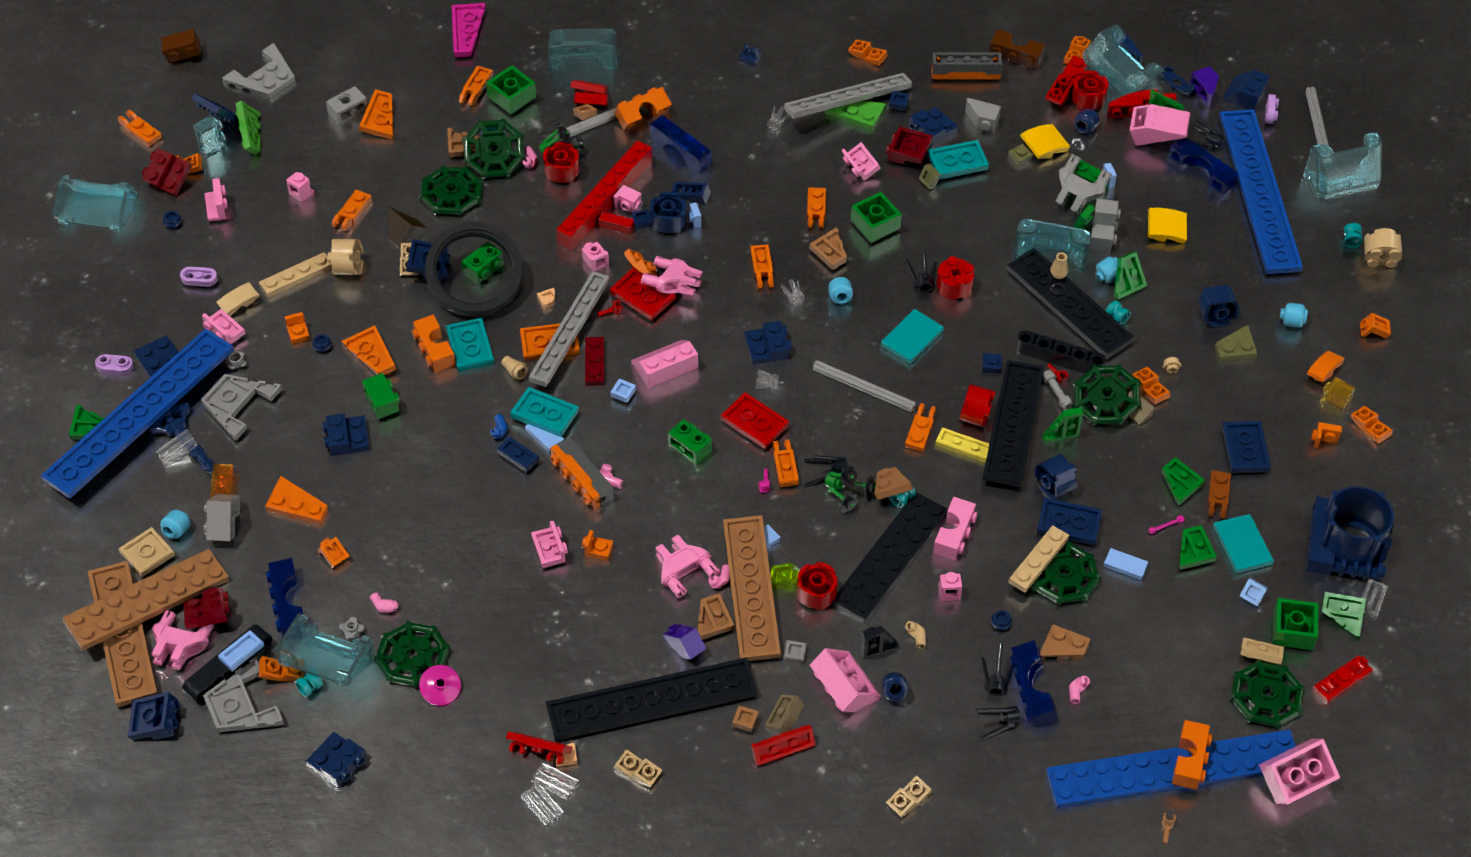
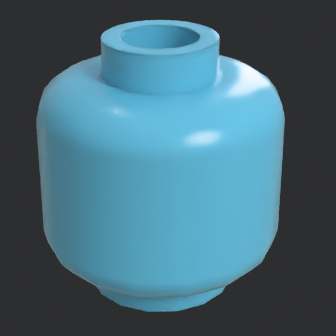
M1106 257L1096 265L1097 273L1095 275L1100 282L1104 281L1110 284L1116 280L1118 261L1116 257Z
M837 277L829 283L828 291L830 299L834 303L845 304L852 299L853 290L848 279Z
M1287 303L1285 308H1281L1280 319H1283V323L1287 327L1301 328L1303 324H1306L1308 309H1305L1303 304Z
M180 510L170 511L160 523L162 533L166 537L173 539L180 538L191 525L188 515Z

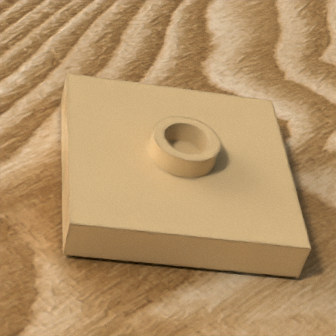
M152 527L118 549L120 554L141 577L175 556L174 551Z

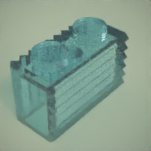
M210 115L193 124L199 149L207 157L216 154L219 150L225 149L224 140L226 138L221 131L223 126L218 118L215 119Z

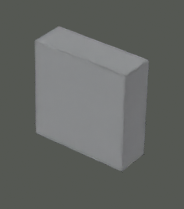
M786 640L783 661L804 664L807 643Z

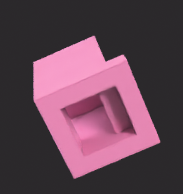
M295 172L286 180L289 195L300 202L305 201L314 193V190L310 187V180L302 173Z
M623 185L614 195L615 209L620 207L624 211L631 213L640 211L642 208V193Z
M588 242L582 248V258L592 271L595 272L609 265L608 252L598 242Z
M948 572L947 574L940 575L938 582L940 601L961 599L962 582L960 574ZM946 590H955V593H946Z

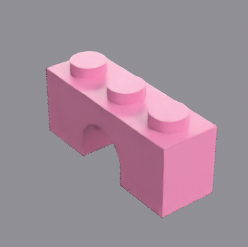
M953 497L947 511L946 523L956 528H940L934 542V554L956 560L958 554L963 553L965 547L963 541L965 538H969L972 529L970 524L975 523L978 512H975V503Z

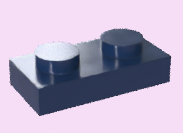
M511 437L506 439L497 448L498 454L526 473L539 461L537 454Z

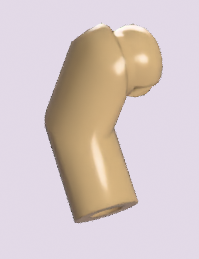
M908 621L905 624V629L908 634L915 638L916 648L924 649L926 647L925 629L913 621Z

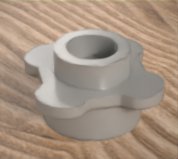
M233 351L227 356L228 368L233 370L246 366L244 353Z
M351 617L346 623H341L339 629L344 631L346 638L352 639L358 637L364 630V627L357 622V618Z

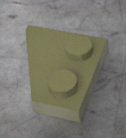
M1244 326L1216 342L1215 348L1219 361L1251 359L1257 356L1249 326Z

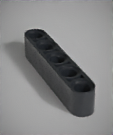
M1024 330L1019 332L1017 337L1016 351L1019 354L1082 374H1086L1093 365L1105 366L1106 357L1102 353Z
M257 624L251 626L221 652L249 630L264 643V647L233 671L219 660L218 655L220 653H218L184 682L182 690L196 703L203 702L204 694L224 679L228 680L235 674L236 670L240 667L244 668L252 658L257 657L272 643V636Z

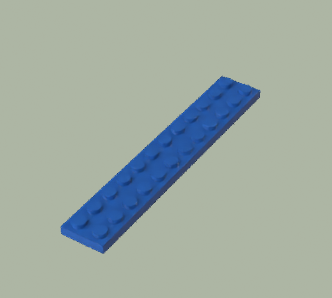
M1254 109L1220 112L1219 119L1265 273L1302 272L1303 265Z
M204 329L40 475L42 480L69 499L73 497L234 351L233 346L211 331Z
M1284 730L1211 742L1210 747L1206 746L1205 751L1209 752L1207 765L1203 764L1202 770H1206L1203 783L1199 782L1198 786L1264 776L1259 766L1260 764L1296 747L1291 731ZM1175 747L1047 767L1046 774L1056 809L1184 789L1186 787L1172 784L1175 764L1178 756L1192 757L1193 755L1185 749Z

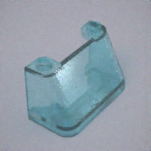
M1115 24L1099 32L1085 49L1083 60L1094 71L1099 72L1098 75L1102 77L1104 75L1108 80L1109 86L1122 97L1130 93L1143 91L1159 78L1165 70L1155 62L1149 63L1145 68L1121 46L1125 39V33Z
M612 29L551 31L548 39L549 71H558V66L561 63L566 65V58H599L600 64L605 62L609 70L617 69L616 32Z
M1377 132L1366 134L1363 139L1365 146L1335 153L1331 147L1325 144L1311 147L1304 177L1318 198L1328 199L1375 188L1380 185L1382 178V140Z
M60 174L52 216L57 219L58 223L68 224L73 222L104 226L114 231H120V229L125 228L138 194V190L130 183L121 182L120 185L83 182L81 179L69 180V175Z
M1022 219L1018 223L1012 259H1017L1033 248L1055 254L1062 252L1069 256L1068 263H1074L1076 272L1084 273L1091 235L1087 230L1032 219Z
M298 613L275 649L276 658L280 665L284 667L289 666L335 682L339 686H349L372 664L375 657L372 638L363 635L360 641L354 638L351 643L319 632L318 625L310 626L306 622L308 617Z

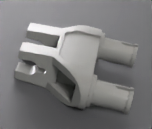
M1071 154L1065 167L1059 170L1062 190L1056 202L1058 205L1065 207L1071 195L1075 196L1076 199L1071 210L1080 215L1087 202L1105 194V186L1112 174L1102 169L1096 182L1092 184L1074 175L1073 172L1081 158Z

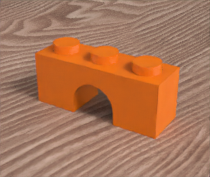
M654 87L648 90L647 94L634 96L629 102L626 100L622 101L617 105L618 107L614 113L623 130L639 124L642 116L639 108H647L655 117L668 111L672 103L663 87L658 89Z
M434 314L413 321L414 329L411 332L414 340L419 341L420 352L426 355L427 366L432 367L434 373L456 366L454 353L448 341L434 343L442 339L441 328Z
M1188 720L1184 721L1178 748L1189 751L1193 756H1178L1172 784L1197 790L1199 782H1204L1206 770H1202L1203 764L1207 765L1209 752L1205 751L1206 746L1210 747L1212 734H1209L1210 725Z

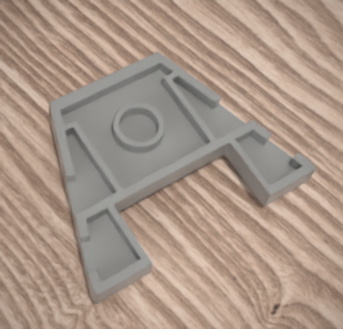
M272 43L262 50V56L270 61L247 78L233 70L222 77L223 83L227 85L231 83L236 88H245L250 90V93L270 99L294 83L295 76L276 45Z
M224 374L201 401L204 407L233 439L237 440L247 429L245 423L235 419V415L256 393L272 401L282 391V387L277 383L270 385L266 384V381L259 380L254 382L249 381L248 378Z
M256 657L252 658L244 668L240 667L236 670L235 674L228 680L224 679L203 695L217 732L280 726L284 724L277 705L255 713L243 683L259 677V663Z

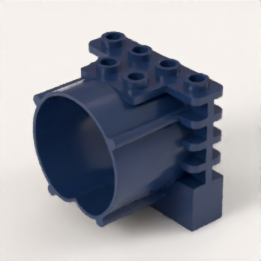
M1353 486L1338 492L1333 490L1330 499L1316 496L1312 509L1306 571L1330 575L1331 571L1338 572L1339 576H1343L1344 573L1349 574L1350 578L1360 576L1362 580L1367 581V578L1374 579V582L1379 583L1380 578H1384L1386 573V566L1383 565V561H1386L1388 550L1391 549L1392 538H1389V534L1392 533L1394 521L1393 509L1384 497L1385 493H1378L1366 487ZM1340 527L1358 529L1366 534L1368 538L1351 535Z

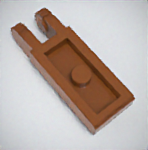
M1211 471L1207 504L1209 506V517H1213L1214 507L1221 508L1220 518L1225 519L1229 501L1231 473Z

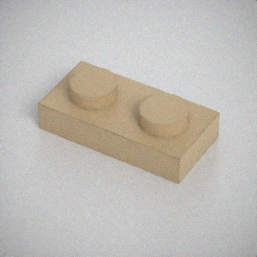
M1243 637L1240 655L1250 659L1264 660L1271 664H1281L1284 647Z

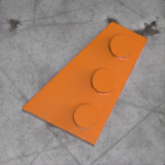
M375 89L359 125V131L393 139L391 93Z
M375 325L341 341L344 347L375 374L383 373L385 375L397 369Z
M280 476L265 505L266 511L321 525L328 511L327 504Z

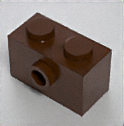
M194 28L161 37L162 53L168 63L201 54L200 40Z

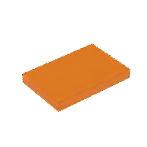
M561 323L520 328L524 361L540 359ZM578 337L575 338L565 356L580 354Z

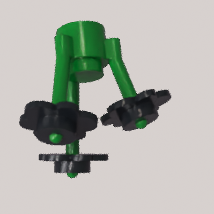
M552 122L557 128L539 145L542 153H544L548 146L549 148L554 146V143L560 139H563L565 143L571 142L570 132L564 128L563 124ZM575 136L577 144L573 145V148H578L580 154L583 155L582 150L585 149V143H583L582 139L579 140Z
M844 466L842 473L831 471L825 478V485L829 487L828 492L834 493L843 500L840 503V506H842L841 512L843 513L847 510L851 511L858 502L857 494L848 493L846 496H843L837 490L854 485L863 487L865 498H868L875 491L876 482L873 481L874 477H868L866 484L855 481L858 474L854 471L853 466Z

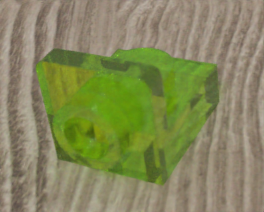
M794 563L772 566V586L778 587L791 584L797 590V578L800 570Z

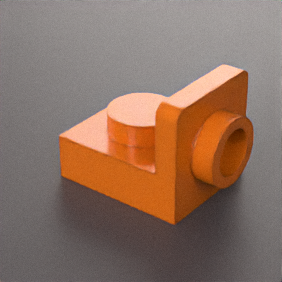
M303 312L285 316L292 345L310 340Z
M1374 313L1369 314L1360 322L1361 336L1366 337L1372 332L1384 338L1391 335L1390 320Z
M1319 422L1317 429H1313L1311 440L1314 441V448H1318L1320 440L1338 443L1342 426Z
M589 530L588 536L583 538L582 548L585 550L586 557L608 561L613 548V541L594 537V531Z
M328 537L319 544L320 547L317 552L319 554L322 553L331 568L349 558V554L337 537L333 539Z

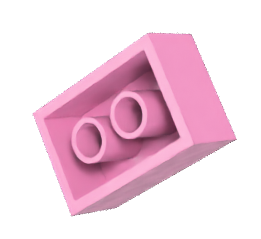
M1310 739L1259 765L1276 804H1289L1340 778L1324 739Z

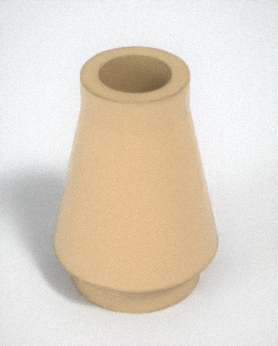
M1058 253L1050 268L1054 278L1062 279L1068 274L1067 255L1065 253Z
M505 356L502 359L501 364L513 379L521 380L525 378L528 373L525 363L515 360L510 356Z

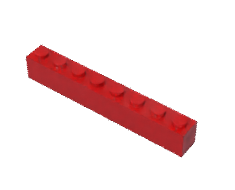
M638 140L556 229L557 244L571 251L574 250L598 223L601 213H607L614 205V195L623 185L630 187L652 163V147Z

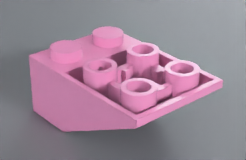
M1152 104L1134 107L1130 133L1135 145L1187 138L1190 112Z

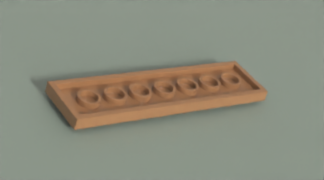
M759 515L724 519V534L740 659L747 657L748 661L780 658L781 652L763 517Z
M207 549L62 617L63 623L83 651L201 595L202 591H207L210 588H215L228 582L229 576L210 549Z
M128 561L88 571L94 602L133 584ZM142 623L102 641L117 708L132 704L135 699L158 694Z

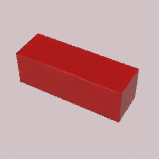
M575 92L574 103L608 105V94Z
M602 212L598 219L599 227L629 235H631L634 228V219Z

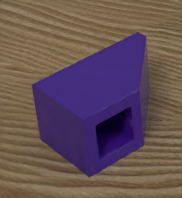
M677 623L670 626L668 631L663 634L664 638L682 658L691 660L707 649L697 629Z

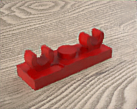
M1358 655L1315 684L1313 691L1327 704L1372 674L1373 669L1368 665L1369 661L1364 656L1360 657Z
M809 724L794 730L792 729L758 743H752L754 761L757 766L815 746L812 727Z
M507 732L506 739L513 740L509 745V751L515 752L517 745L520 746L519 754L526 753V745L532 746L531 750L543 753L544 749L550 750L546 757L547 761L552 762L554 755H557V764H563L565 759L563 753L571 754L572 746L518 732Z

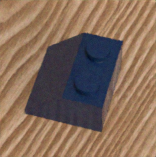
M1252 70L1235 76L1222 100L1247 110L1254 109L1255 111L1267 90L1270 75Z

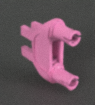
M657 256L654 260L655 267L665 269L664 274L657 277L644 272L641 279V284L656 287V290L662 293H683L693 296L695 289L688 287V285L699 287L701 280L695 279L693 276L700 278L703 271L689 267L683 260L677 258L669 260Z
M679 535L672 538L674 553L671 554L663 544L655 547V550L658 552L656 557L663 565L661 583L663 586L669 587L677 598H681L680 594L684 596L687 592V589L678 579L699 567L706 572L709 578L713 576L712 574L718 576L720 570L711 561V554L707 550L687 545Z
M167 610L164 612L160 622L152 628L157 643L152 652V656L155 657L153 663L161 666L168 654L172 655L170 657L171 661H174L172 668L180 670L186 659L199 654L207 647L209 643L208 637L215 625L199 627L197 632L173 628L171 626L177 616L172 611L168 615L169 611Z

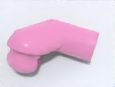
M527 146L524 148V153L527 157L526 160H523V165L530 169L535 166L538 157L532 148Z
M602 465L600 473L612 487L620 489L623 480L613 477L611 465Z
M727 564L723 565L720 576L714 575V577L711 576L709 578V584L712 588L719 589L729 583V566Z
M373 593L370 596V600L378 612L391 613L398 609V603L395 600H382L379 593Z
M1087 676L1078 677L1070 683V703H1080V693L1090 684V679Z

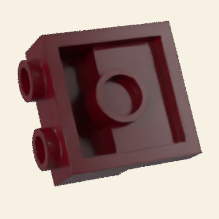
M899 126L897 132H894L892 135L891 145H887L885 152L888 155L887 160L904 164L906 160L921 164L932 142L933 135Z
M157 148L150 155L151 162L149 166L145 167L142 171V180L177 196L192 164Z
M223 587L210 588L207 591H202V599H191L184 602L185 628L192 629L227 622V613H230L228 592H223Z

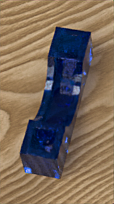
M661 115L650 123V138L661 147L671 144L677 148L684 157L687 166L700 175L712 166V151L665 116Z
M1181 138L1170 146L1169 160L1181 168L1196 166L1205 170L1210 177L1209 187L1223 196L1236 185L1239 173L1195 144L1192 140Z
M292 558L268 563L269 571H266L268 583H272L273 586L269 588L271 600L275 599L276 604H272L274 616L279 617V620L275 621L278 633L282 632L284 640L307 635L308 632L302 607L291 605L285 600L288 592L298 585Z
M1035 640L1012 647L1013 655L1010 656L1013 668H1017L1018 671L1015 674L1018 685H1021L1023 689L1020 691V696L1023 703H1026L1028 707L1025 709L1028 721L1032 720L1035 727L1059 720L1056 706L1050 693L1040 692L1033 688L1035 675L1044 667L1040 650Z

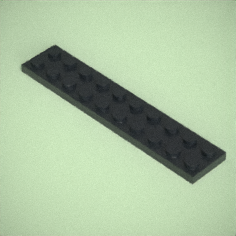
M746 657L546 701V708L554 741L755 697L757 696V689Z

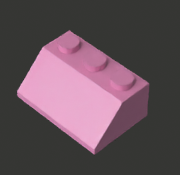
M680 340L631 360V363L649 389L697 369L698 353L690 341Z
M825 648L810 664L815 677L823 683L825 691L832 696L837 708L842 712H856L881 698V695L849 651Z

